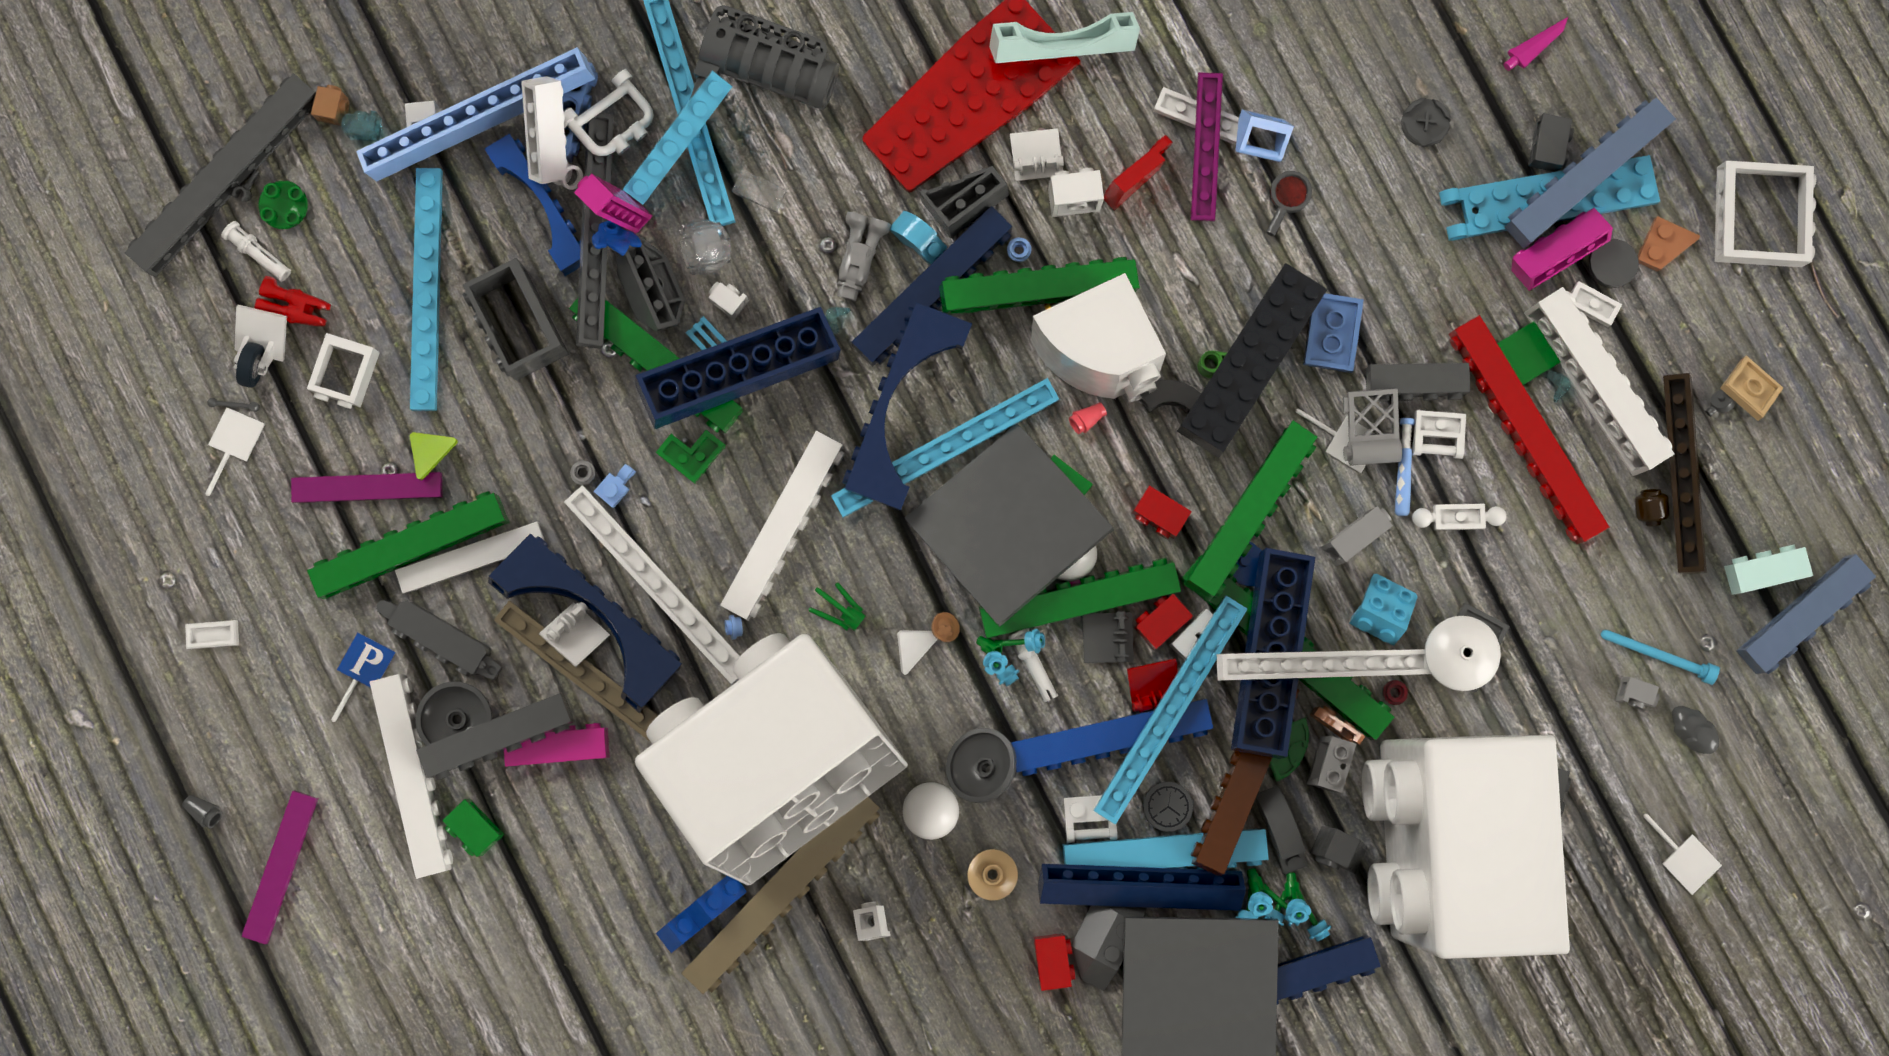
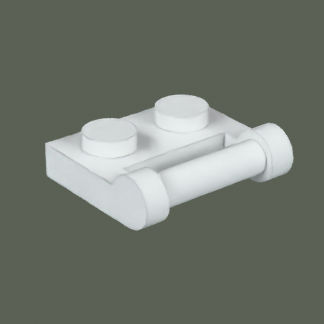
M1415 411L1412 455L1420 456L1421 453L1451 455L1454 458L1462 459L1465 447L1466 414ZM1423 437L1455 439V445L1423 444Z
M1102 795L1063 798L1067 843H1075V840L1101 838L1117 840V826L1109 820L1108 828L1074 830L1073 823L1107 820L1093 811Z

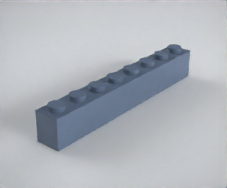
M1657 97L1650 103L1645 100L1635 108L1634 111L1637 114L1634 117L1630 118L1627 115L1616 125L1619 129L1614 134L1608 131L1598 140L1601 145L1596 149L1593 146L1588 148L1580 155L1583 159L1580 163L1576 164L1573 161L1562 171L1565 175L1560 180L1554 177L1544 186L1547 191L1542 195L1538 192L1526 201L1529 205L1522 211L1519 207L1508 216L1511 221L1504 227L1523 249L1676 120Z

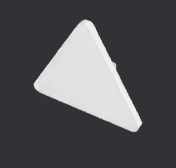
M900 630L897 633L901 672L904 675L908 674L937 641L932 631Z

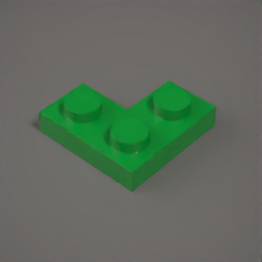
M707 430L703 432L691 448L673 434H670L656 451V454L696 484L726 445Z

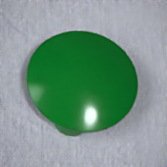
M276 181L266 184L258 203L260 217L268 225L276 229H290L297 226L304 219L308 209V201L304 191L290 181Z

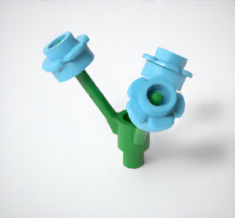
M1038 629L1027 631L1024 639L994 641L991 638L986 639L980 636L976 644L986 653L983 660L986 673L990 675L997 674L996 676L1000 681L998 684L1002 685L1005 683L1006 686H1009L1019 679L1017 676L1019 669L1016 670L1013 664L1007 668L1005 667L1008 664V660L1005 655L1001 654L1002 647L1025 645L1027 651H1035L1037 654L1041 651L1040 648L1045 646V637Z
M1249 869L1247 871L1249 878L1247 881L1249 886L1247 909H1241L1238 912V917L1236 916L1235 918L1258 919V917L1269 914L1273 909V900L1286 910L1288 904L1263 883L1262 877L1258 876L1256 869ZM1286 914L1284 916V919L1289 922L1288 926H1291L1293 922L1288 920Z
M1296 873L1286 874L1285 890L1280 898L1284 902L1290 901L1286 908L1288 920L1293 923H1303L1309 918L1312 926L1307 929L1310 934L1309 939L1315 937L1318 942L1330 935L1328 930L1331 928V925H1327L1325 919L1317 922L1310 906L1307 905L1300 891ZM1277 903L1275 909H1272L1269 914L1263 915L1264 919H1278V924L1283 926L1282 922L1285 915L1280 913L1282 906Z

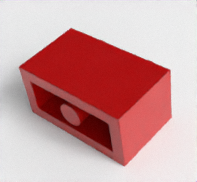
M1149 485L1132 511V514L1136 516L1134 519L1144 526L1150 524L1157 529L1156 533L1165 539L1171 537L1174 539L1192 511Z
M1174 594L1169 597L1166 595L1162 596L1154 603L1157 607L1150 614L1146 610L1136 619L1138 624L1134 629L1153 650L1162 645L1193 617Z
M1064 933L1033 937L1041 991L1072 987L1071 980H1075L1074 965H1069L1068 954H1072L1070 939H1065Z

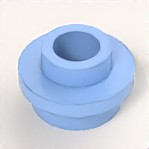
M1014 238L1007 246V254L1011 260L1023 262L1031 254V245L1024 238ZM1022 247L1024 252L1017 254L1014 249Z
M729 615V620H725L726 635H730L732 640L743 634L740 616Z

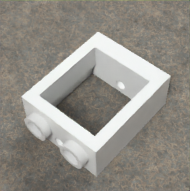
M326 333L307 389L314 393V398L328 402L329 398L338 400L337 405L351 409L353 405L361 408L380 352L373 347ZM333 348L363 357L350 396L320 387Z

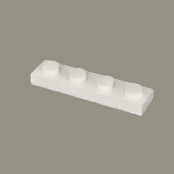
M1163 87L1153 112L1195 128L1196 100ZM1221 110L1220 139L1236 145L1239 117Z

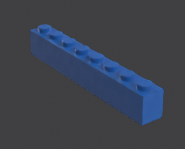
M1207 699L1190 702L1168 738L1169 743L1184 740L1183 735L1192 733L1193 738L1208 735L1207 730L1213 729ZM1154 710L1011 742L1016 753V772H1022V776L1037 773L1036 768L1046 766L1048 771L1061 768V763L1071 761V765L1086 762L1085 757L1095 755L1097 760L1110 757V752L1120 750V754L1128 753Z

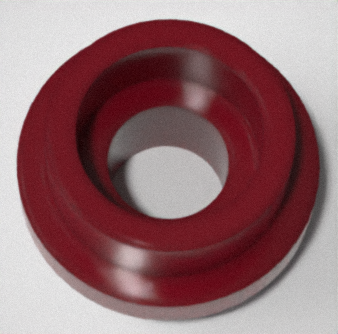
M1399 680L1389 681L1383 687V698L1391 705L1402 704L1407 699L1408 689ZM1393 688H1396L1399 692L1397 697L1391 695Z

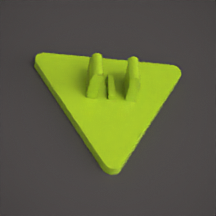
M412 432L410 434V441L417 478L423 480L458 443V440L454 437Z

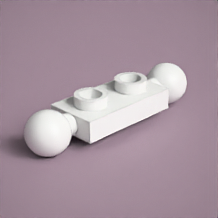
M1485 504L1434 505L1433 513L1426 508H1419L1413 513L1412 520L1420 528L1434 523V530L1485 529L1486 521L1493 526H1500L1506 521L1507 515L1505 510L1498 506L1492 507L1485 512Z

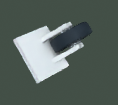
M242 305L236 306L234 350L238 352L234 358L235 365L233 368L236 369V380L239 385L249 388L255 387L261 375L264 376L273 359L282 362L285 360L287 316Z

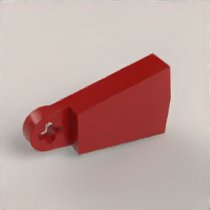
M1167 135L1163 136L1152 146L1149 152L1111 182L1104 194V201L1114 211L1160 170L1165 161L1162 154L1172 145L1171 139Z

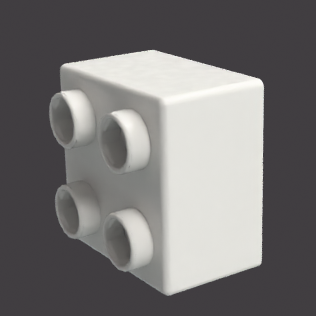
M776 633L753 644L736 660L733 666V672L739 679L736 683L705 706L698 698L690 697L664 710L652 721L646 731L652 745L635 758L637 769L702 863L745 885L753 884L908 766V763L844 676L808 634H801L790 642L784 634Z
M1492 735L1387 739L1382 741L1380 744L1381 760H1367L1362 769V798L1366 816L1370 821H1384L1387 863H1373L1368 871L1367 892L1373 921L1377 925H1390L1393 938L1442 959L1568 954L1570 944L1555 737L1553 735Z

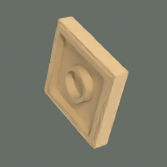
M1745 356L1739 361L1720 389L1759 421L1765 416L1783 390V387L1748 356Z

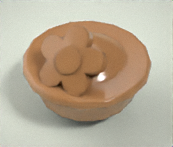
M942 612L934 617L931 630L938 640L951 642L958 637L960 626L954 615Z

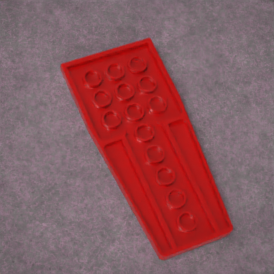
M1004 0L966 32L863 135L864 145L906 192L910 193L1020 115L1080 64L1081 60L1077 56L995 63L989 47L993 24L1018 22L1022 26L1034 31L1055 33L1026 0Z

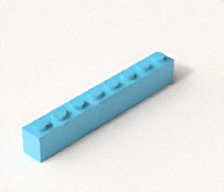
M1266 829L1242 830L1227 868L1237 867V862H1247V866L1262 865V860H1269ZM1203 833L1062 844L1064 864L1187 869L1186 866H1195L1191 864L1194 858L1191 856V852L1195 843H1200Z

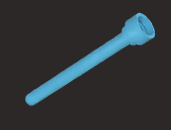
M1603 630L1601 632V637L1607 641L1695 673L1704 683L1713 685L1718 678L1720 667L1711 663L1699 665L1612 631Z

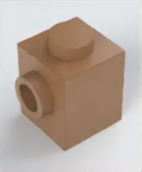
M327 85L326 88L317 87L311 115L317 121L342 126L344 114L348 113L350 103L348 97L341 91V88L333 85Z

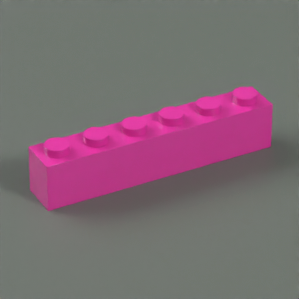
M593 174L582 178L577 185L578 189L574 192L596 215L636 234L653 217L644 206L628 193Z

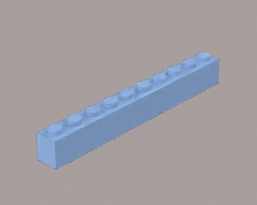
M576 47L356 151L364 173L377 182L524 113L521 81L548 76L561 81L564 94L594 80L595 77L586 56Z

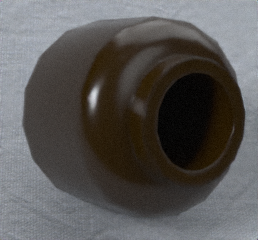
M1661 489L1640 491L1641 494L1635 498L1636 518L1639 521L1645 522L1646 526L1661 525V521L1667 519L1670 515L1668 496L1661 493Z

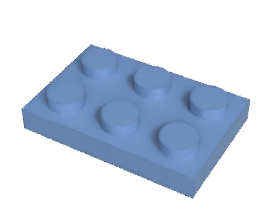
M1324 294L1310 316L1303 365L1349 373L1354 371L1364 299Z

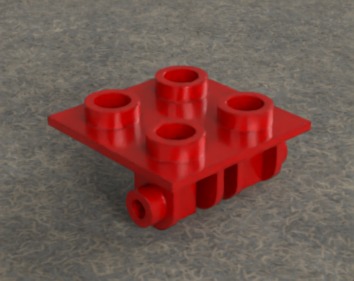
M1176 658L1127 669L1133 712L1139 711L1143 713L1145 710L1156 709L1178 673Z

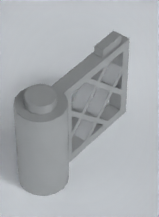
M1398 389L1347 392V397H1343V412H1348L1349 442L1343 449L1344 460L1348 461L1350 466L1400 462L1402 459V445L1399 439ZM1391 394V405L1384 411L1376 402L1382 395ZM1363 396L1370 402L1361 413L1354 408V397ZM1372 406H1375L1382 413L1374 424L1364 417ZM1385 417L1392 422V433H1382L1376 428ZM1363 419L1370 428L1364 435H1355V425Z

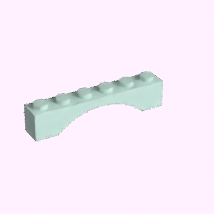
M1133 12L1109 14L1087 27L1064 33L1038 32L1026 28L1018 22L993 24L989 47L995 63L1135 51L1140 27Z

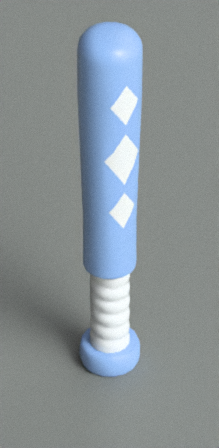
M1400 418L1399 423L1402 425V459L1398 462L1395 514L1397 516H1408L1411 502V429L1415 424V419Z

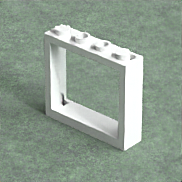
M1725 161L1717 167L1715 262L1803 267L1811 263L1815 255V248L1812 246V236L1815 233L1813 212L1816 207V200L1813 198V188L1816 185L1814 166ZM1736 173L1799 177L1797 254L1734 250Z

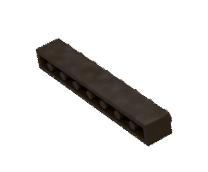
M1690 373L1664 375L1667 434L1672 444V451L1674 452V455L1669 457L1678 573L1680 575L1707 573L1692 377Z

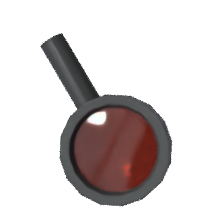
M1285 171L1278 175L1271 184L1270 199L1277 210L1266 231L1268 235H1276L1286 213H1296L1304 209L1310 201L1312 195L1311 183L1302 173Z

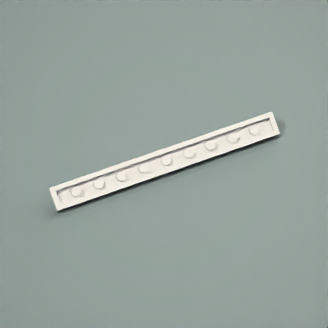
M583 485L578 488L564 503L731 684L737 681L738 678L733 672V666L740 655Z
M1425 649L1216 654L1218 680L1431 674L1425 661Z

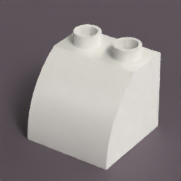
M1125 273L1033 316L1031 337L1033 347L1046 366L1069 385L1088 394L1111 399L1126 393L1130 402L1142 399L1140 394L1149 391L1150 394L1157 389L1154 382L1161 377L1160 371L1166 353Z

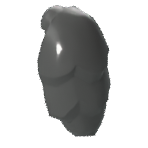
M1678 706L1673 709L1674 732L1684 741L1686 746L1702 754L1714 753L1719 747V736L1713 723L1708 721L1699 710H1693L1685 706Z

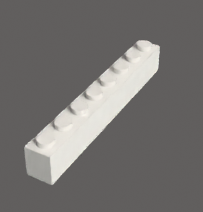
M818 431L815 432L720 606L748 621L751 617L755 618L762 606L758 604L761 597L769 594L774 584L770 582L775 573L779 574L785 564V561L782 560L787 551L791 553L796 545L797 539L794 538L798 530H804L809 521V517L806 515L810 508L815 509L821 499V496L818 494L822 486H828L833 477V474L830 472L834 464L838 466L845 455L842 452V444Z
M404 674L370 681L415 877L418 879L451 870L450 864H453V857L450 849L447 850L446 848L447 831L445 826L441 825L439 819L441 806L439 801L434 798L435 781L434 778H426L416 749L422 747V741L416 729L415 717L417 706L415 702L412 703L410 697L412 692L411 681Z

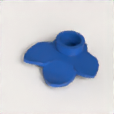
M611 221L600 223L598 232L592 236V243L596 249L609 246L622 256L626 254L629 246L641 247L642 245L640 238L636 234L622 229L621 226Z

